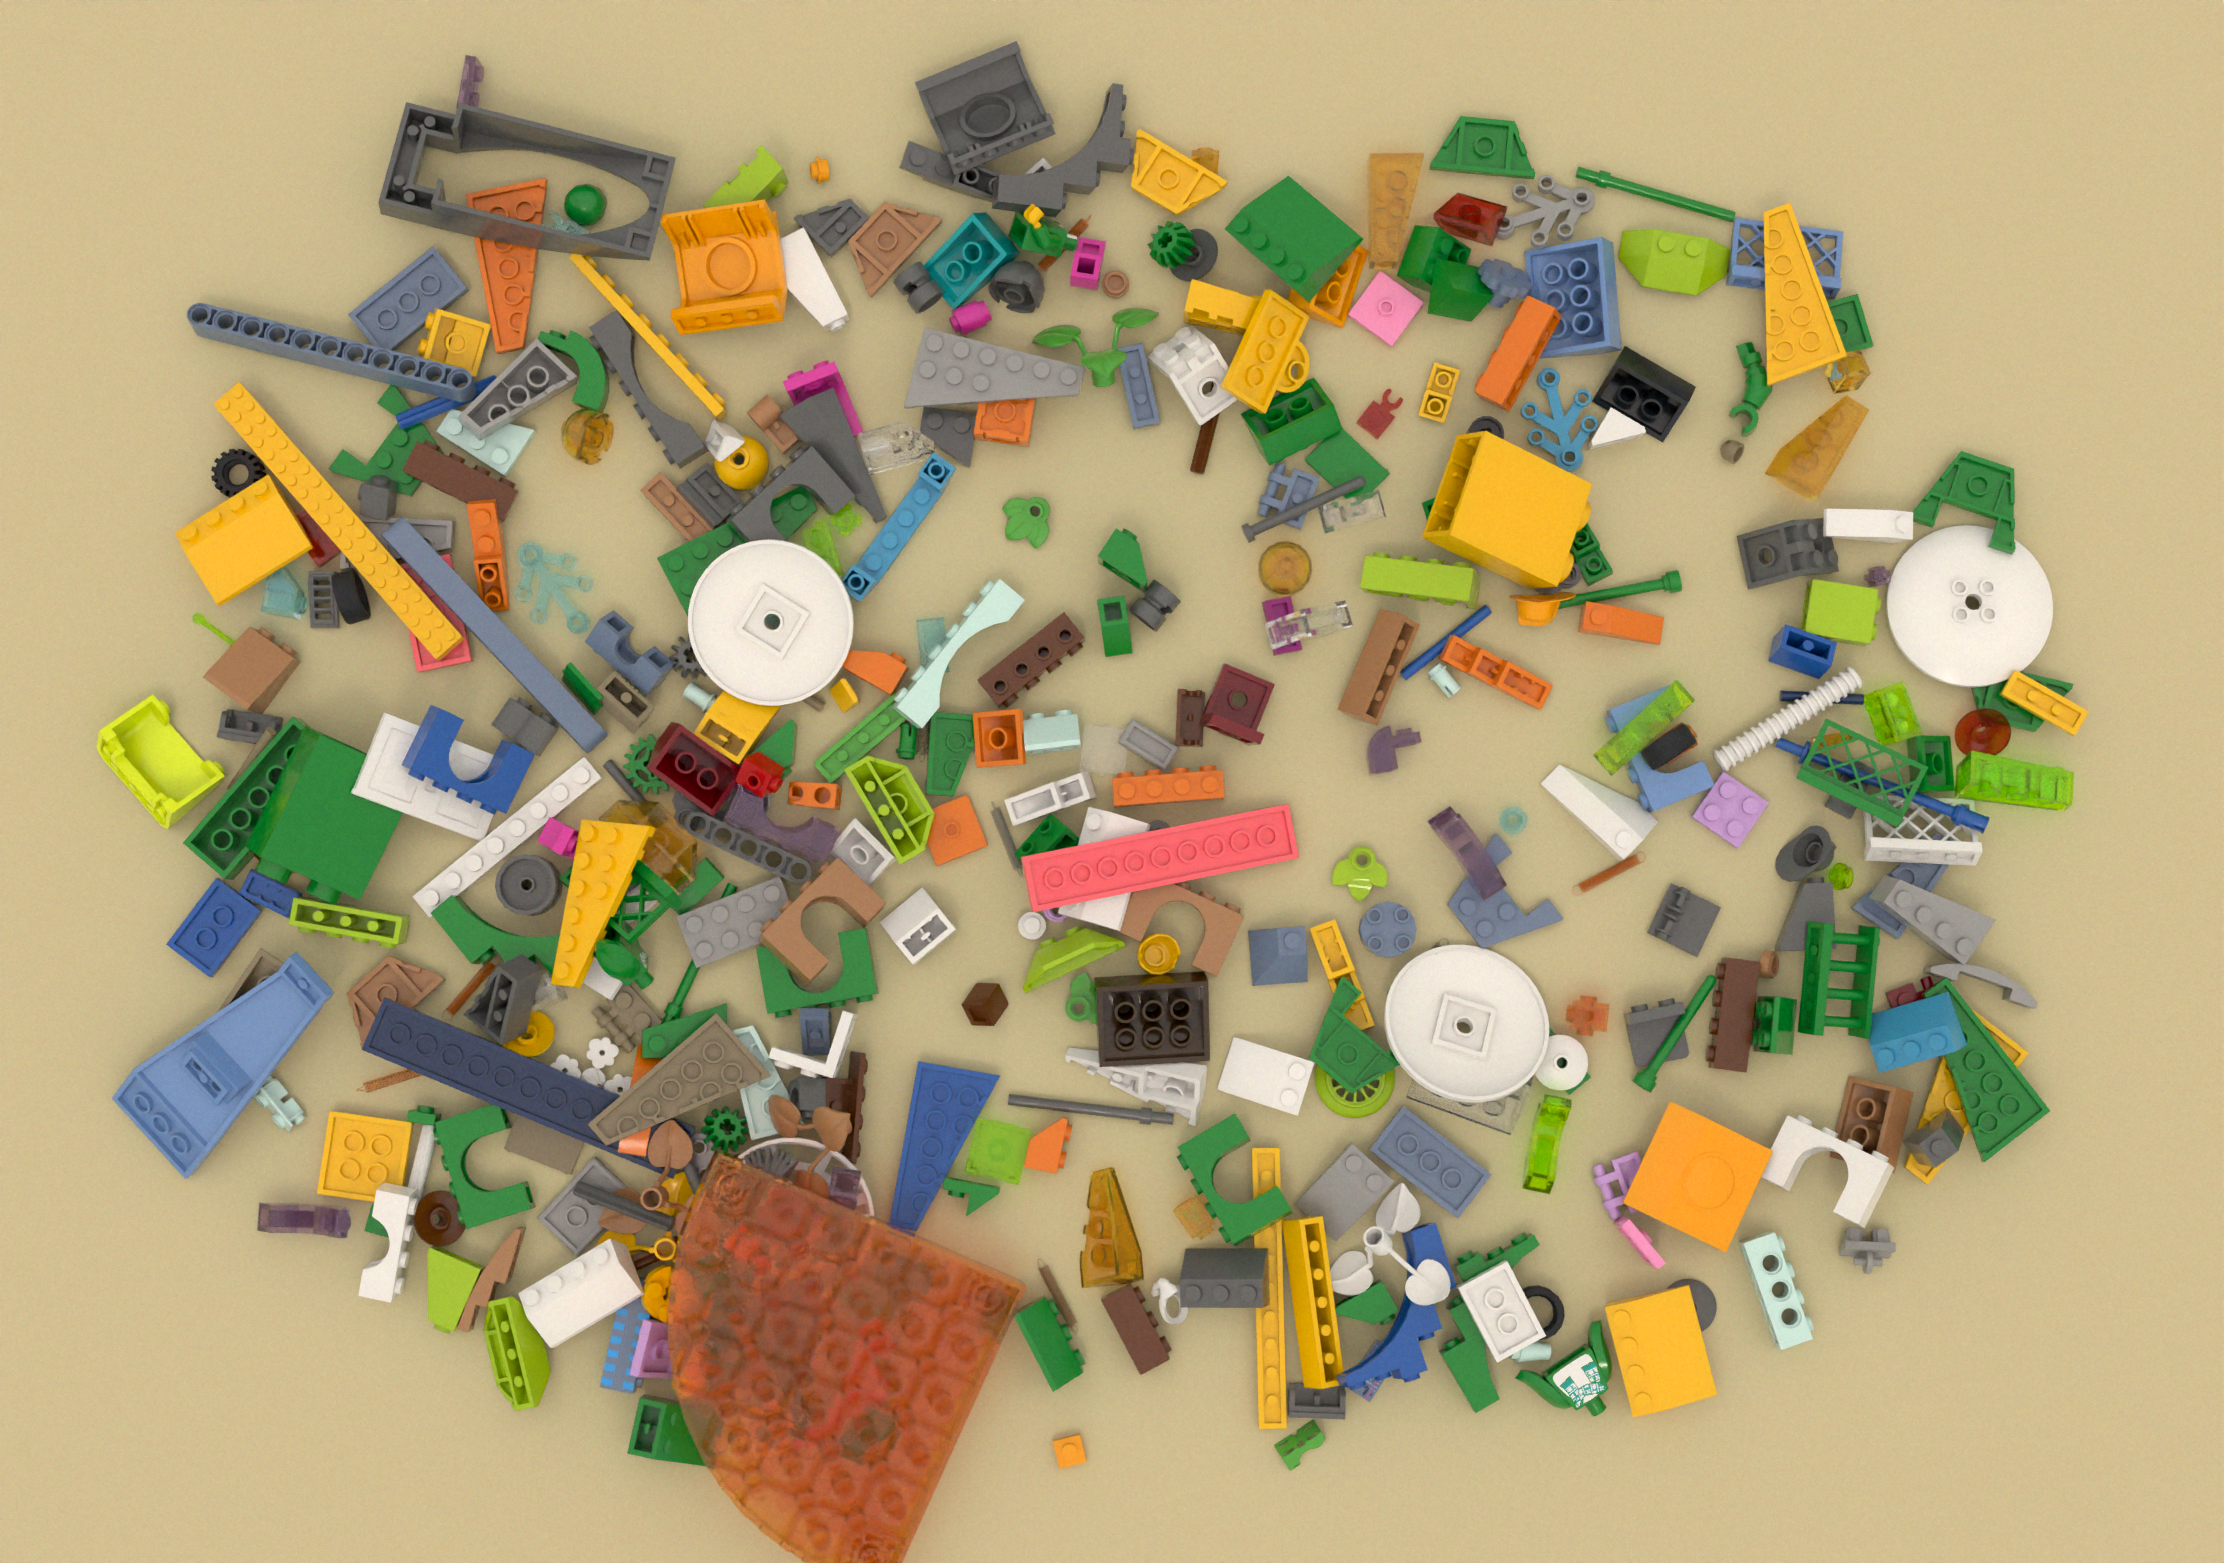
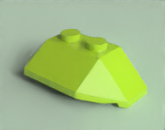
M1658 229L1626 230L1622 232L1618 259L1625 265L1641 287L1697 296L1726 277L1731 249L1704 237Z
M866 756L844 769L899 864L902 865L924 852L935 813L908 767L876 757Z
M1076 926L1064 932L1066 937L1057 942L1053 937L1039 944L1041 949L1035 952L1023 985V991L1027 993L1126 946L1119 939L1088 928L1081 930L1080 926Z
M510 1296L489 1301L483 1332L496 1385L504 1397L512 1403L511 1406L514 1411L537 1407L551 1373L543 1338L526 1317L523 1305L514 1297Z

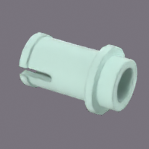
M1439 662L1428 671L1429 680H1434L1446 694V697L1450 698L1452 694L1454 695L1461 688V685L1446 670L1447 666H1443Z
M693 682L687 686L683 693V697L702 708L703 713H706L717 699L715 694L710 695Z

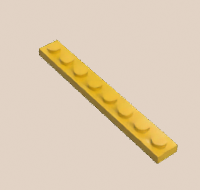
M572 254L569 259L710 412L721 421L727 415L723 408L726 405L723 399L716 392L711 395L704 388L708 384L697 372L692 375L686 367L690 364L679 352L674 356L668 349L671 345L661 333L656 336L649 329L653 324L643 313L638 316L631 309L634 304L624 293L619 296L613 290L616 285L605 273L600 276L594 270L598 265L590 256L584 255L582 257L578 254Z

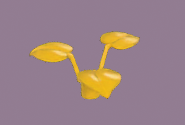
M684 1172L675 1174L673 1179L669 1177L661 1184L669 1193V1202L685 1206L689 1197L693 1196ZM664 1206L656 1209L674 1218L682 1211L677 1208H666ZM672 1230L666 1231V1235L659 1236L655 1240L653 1247L635 1246L636 1239L633 1234H621L612 1231L604 1233L595 1246L597 1247L608 1239H613L626 1245L630 1256L637 1253L638 1250L655 1253L656 1257L663 1261L672 1258L674 1260L677 1259L679 1262L673 1266H678L688 1271L691 1275L692 1273L688 1265L708 1256L706 1252L699 1249L689 1250L684 1258L676 1254L677 1247L674 1238L671 1237ZM697 1286V1295L702 1296Z

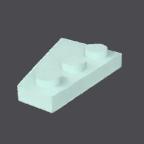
M450 410L436 432L505 477L508 476L536 433L533 429L508 424L479 441L460 423L459 415L462 411Z

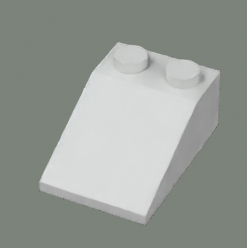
M1233 1037L1217 1090L1298 1116L1314 1062Z

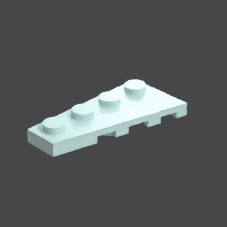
M754 1026L732 1030L771 1075V1077L740 1089L751 1140L779 1134L770 1118L769 1096L779 1095L790 1101V1095L771 1058H769Z

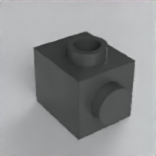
M374 475L361 484L358 490V499L361 500L360 515L381 520L390 518L396 512L398 482L389 480V477L385 475Z

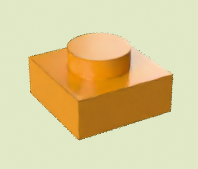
M1080 1433L1053 1440L1059 1469L1087 1462Z

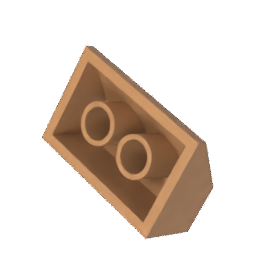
M1849 1076L1836 1128V1133H1838L1837 1139L1845 1143L1848 1139H1851L1863 1145L1862 1151L1870 1155L1873 1150L1889 1158L1887 1163L1894 1167L1892 1173H1895L1914 1092ZM1831 1151V1158L1845 1161L1840 1154Z

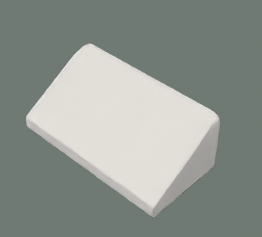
M714 420L705 438L704 445L716 460L721 462L744 444L745 440L733 426Z

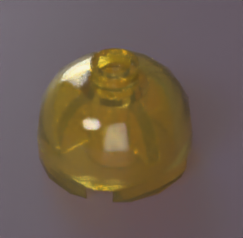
M585 408L575 411L567 418L561 427V439L563 448L570 457L588 465H594L601 460L598 456L601 454L602 449L605 452L608 451L613 438L614 426L613 422L608 421L610 416L607 413Z
M1290 541L1277 542L1269 546L1262 553L1258 563V577L1262 585L1272 594L1281 596H1293L1301 592L1309 583L1313 572L1312 560L1307 551L1299 544Z

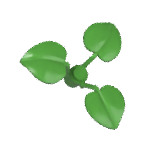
M1127 308L1115 313L1112 316V321L1117 324L1115 325L1112 348L1103 352L1087 353L1081 338L1078 336L1081 334L1080 328L1071 325H1057L1047 328L1033 338L1032 343L1037 342L1044 346L1059 347L1067 345L1072 341L1076 342L1083 354L1080 357V363L1087 367V369H1091L1093 385L1096 387H1107L1115 383L1113 371L1127 359V354L1124 351L1117 350L1120 329L1124 326L1127 328L1142 326L1159 316V312L1144 308Z

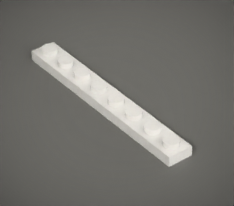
M583 757L412 897L428 917L433 918L431 912L451 895L460 896L546 825L549 817H557L603 778L588 759Z

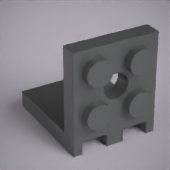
M1824 518L1790 520L1738 535L1737 540L1748 589L1759 588L1799 576L1838 572V555L1834 550L1832 537H1823ZM1766 549H1769L1772 553L1770 563H1767L1764 558Z

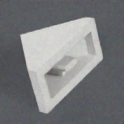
M1610 408L1591 438L1588 449L1593 450L1640 438L1646 433L1645 427L1615 409Z

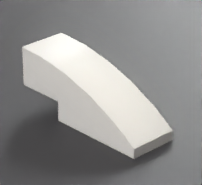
M1081 772L1004 801L1012 824L1016 826L1049 815V813L1052 814L1097 798L1089 772Z

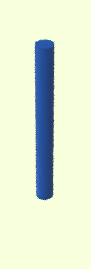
M1487 605L1481 607L1401 670L1400 675L1405 680H1408L1441 654L1450 635L1461 638L1492 613Z

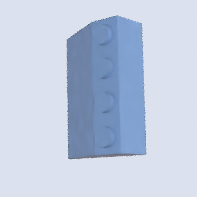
M1599 237L1525 251L1526 275L1530 277L1529 282L1533 284L1528 296L1555 307L1562 315L1539 359L1597 355L1621 351L1613 242Z

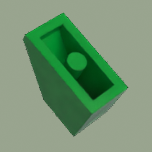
M790 719L750 754L752 755L759 751L784 767L782 779H785L792 772L790 767L795 763L797 724Z
M1380 1279L1373 1282L1365 1292L1349 1296L1335 1304L1336 1314L1374 1325L1378 1322L1381 1325L1390 1322L1395 1318L1394 1313L1399 1311Z

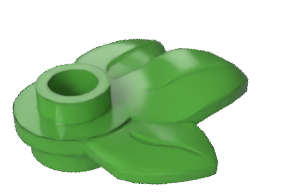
M1033 497L1029 500L1022 498L1009 500L1002 508L1004 513L1011 517L1005 527L1006 539L1020 540L1027 537L1034 548L1040 547L1049 534V526L1046 521L1050 516L1048 502L1041 497ZM1033 506L1040 508L1039 516L1033 515Z
M1082 973L1071 983V997L1066 1002L1065 1011L1067 1016L1073 1021L1081 1022L1087 1019L1096 1024L1094 983L1091 984L1088 975ZM1078 1002L1084 1005L1082 1013L1074 1011L1073 1007Z

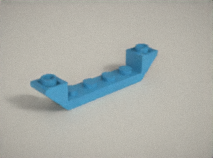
M934 452L917 474L919 478L857 565L853 564L843 577L842 582L848 594L858 602H861L878 585L942 496L956 468Z

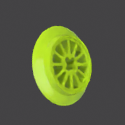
M1316 1065L1315 1086L1322 1102L1330 1110L1344 1117L1361 1118L1374 1114L1387 1103L1394 1089L1395 1072L1393 1068L1375 1079L1379 1081L1377 1088L1369 1084L1365 1085L1374 1091L1370 1097L1366 1095L1363 1087L1360 1088L1364 1100L1359 1102L1356 1101L1357 1091L1353 1093L1352 1102L1345 1100L1349 1092L1347 1090L1340 1097L1336 1090L1343 1086L1339 1084L1333 1087V1078L1318 1065Z

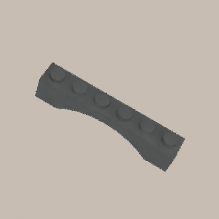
M616 310L590 326L589 328L593 333L589 337L598 351L603 349L608 356L604 361L612 374L618 372L622 378L619 385L628 397L632 394L637 403L633 407L641 419L647 417L652 426L648 430L656 442L661 440L667 448L662 452L669 463L672 465L676 462L681 469L708 452L689 423L677 420L664 413L645 394L635 368V337L619 312Z

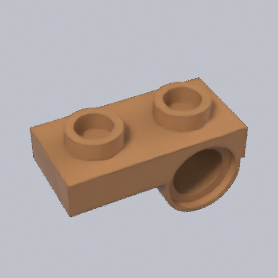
M766 395L747 414L784 455L799 440L788 424L780 420L779 415L783 411L769 395Z

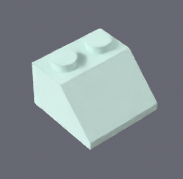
M1071 710L1056 711L1054 717L1045 718L1044 713L1028 715V720H1023L1024 745L1027 755L1081 749L1077 714H1072Z

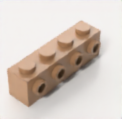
M1384 609L1379 610L1339 704V711L1354 719L1378 725L1420 624L1405 615Z

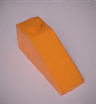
M1586 601L1581 607L1578 632L1660 645L1664 617L1613 605Z
M849 650L848 656L841 667L890 696L897 691L909 670L908 666L904 664L906 659L894 652L889 656L884 652Z

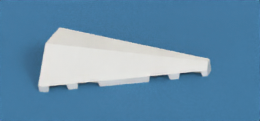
M1068 1048L1065 1054L1066 1062L1070 1063L1073 1060L1087 1067V1073L1093 1076L1098 1073L1110 1079L1109 1084L1147 1103L1149 1100H1152L1166 1107V1113L1173 1114L1176 1112L1187 1118L1188 1124L1196 1126L1206 1088L1207 1065L1179 1062L1099 1067L1098 1051Z

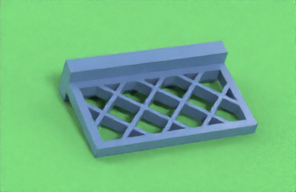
M1734 219L1730 265L1726 285L1765 290V265L1762 261L1764 254L1759 257L1750 247L1758 239L1764 244V221ZM1799 226L1802 235L1810 242L1806 245L1807 249L1814 246L1823 256L1813 265L1825 298L1835 299L1841 289L1840 267L1843 231ZM1740 227L1750 228L1756 236L1746 243L1739 235ZM1823 238L1836 239L1835 248L1829 253L1819 243ZM1744 250L1754 260L1749 265L1737 264V255ZM1826 260L1833 268V276L1822 275L1816 267Z

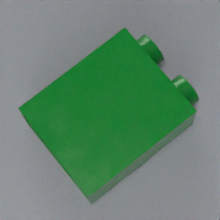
M308 726L304 727L246 844L248 849L261 857L255 870L287 884L292 872L310 878L311 880L305 891L334 905L337 904L342 893L359 900L361 899L403 812L351 793L367 753Z

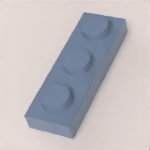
M1143 343L1117 348V350L1124 351L1127 354V359L1119 367L1133 429L1160 424Z

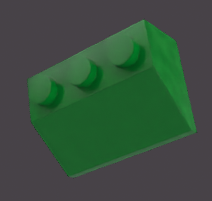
M1315 378L1304 382L1299 389L1293 392H1284L1273 397L1266 414L1258 413L1252 408L1241 413L1259 452L1269 466L1342 430L1334 404Z
M1044 1295L1016 1310L1014 1317L1054 1392L1081 1375L1084 1371L1082 1365L1086 1364L1079 1349L1073 1350L1069 1342L1073 1337L1067 1325H1060L1056 1317L1060 1312L1054 1300L1048 1301Z

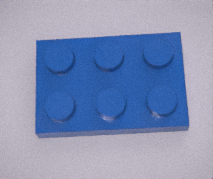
M216 878L166 945L207 976L214 977L263 910L240 895L239 892L223 880Z

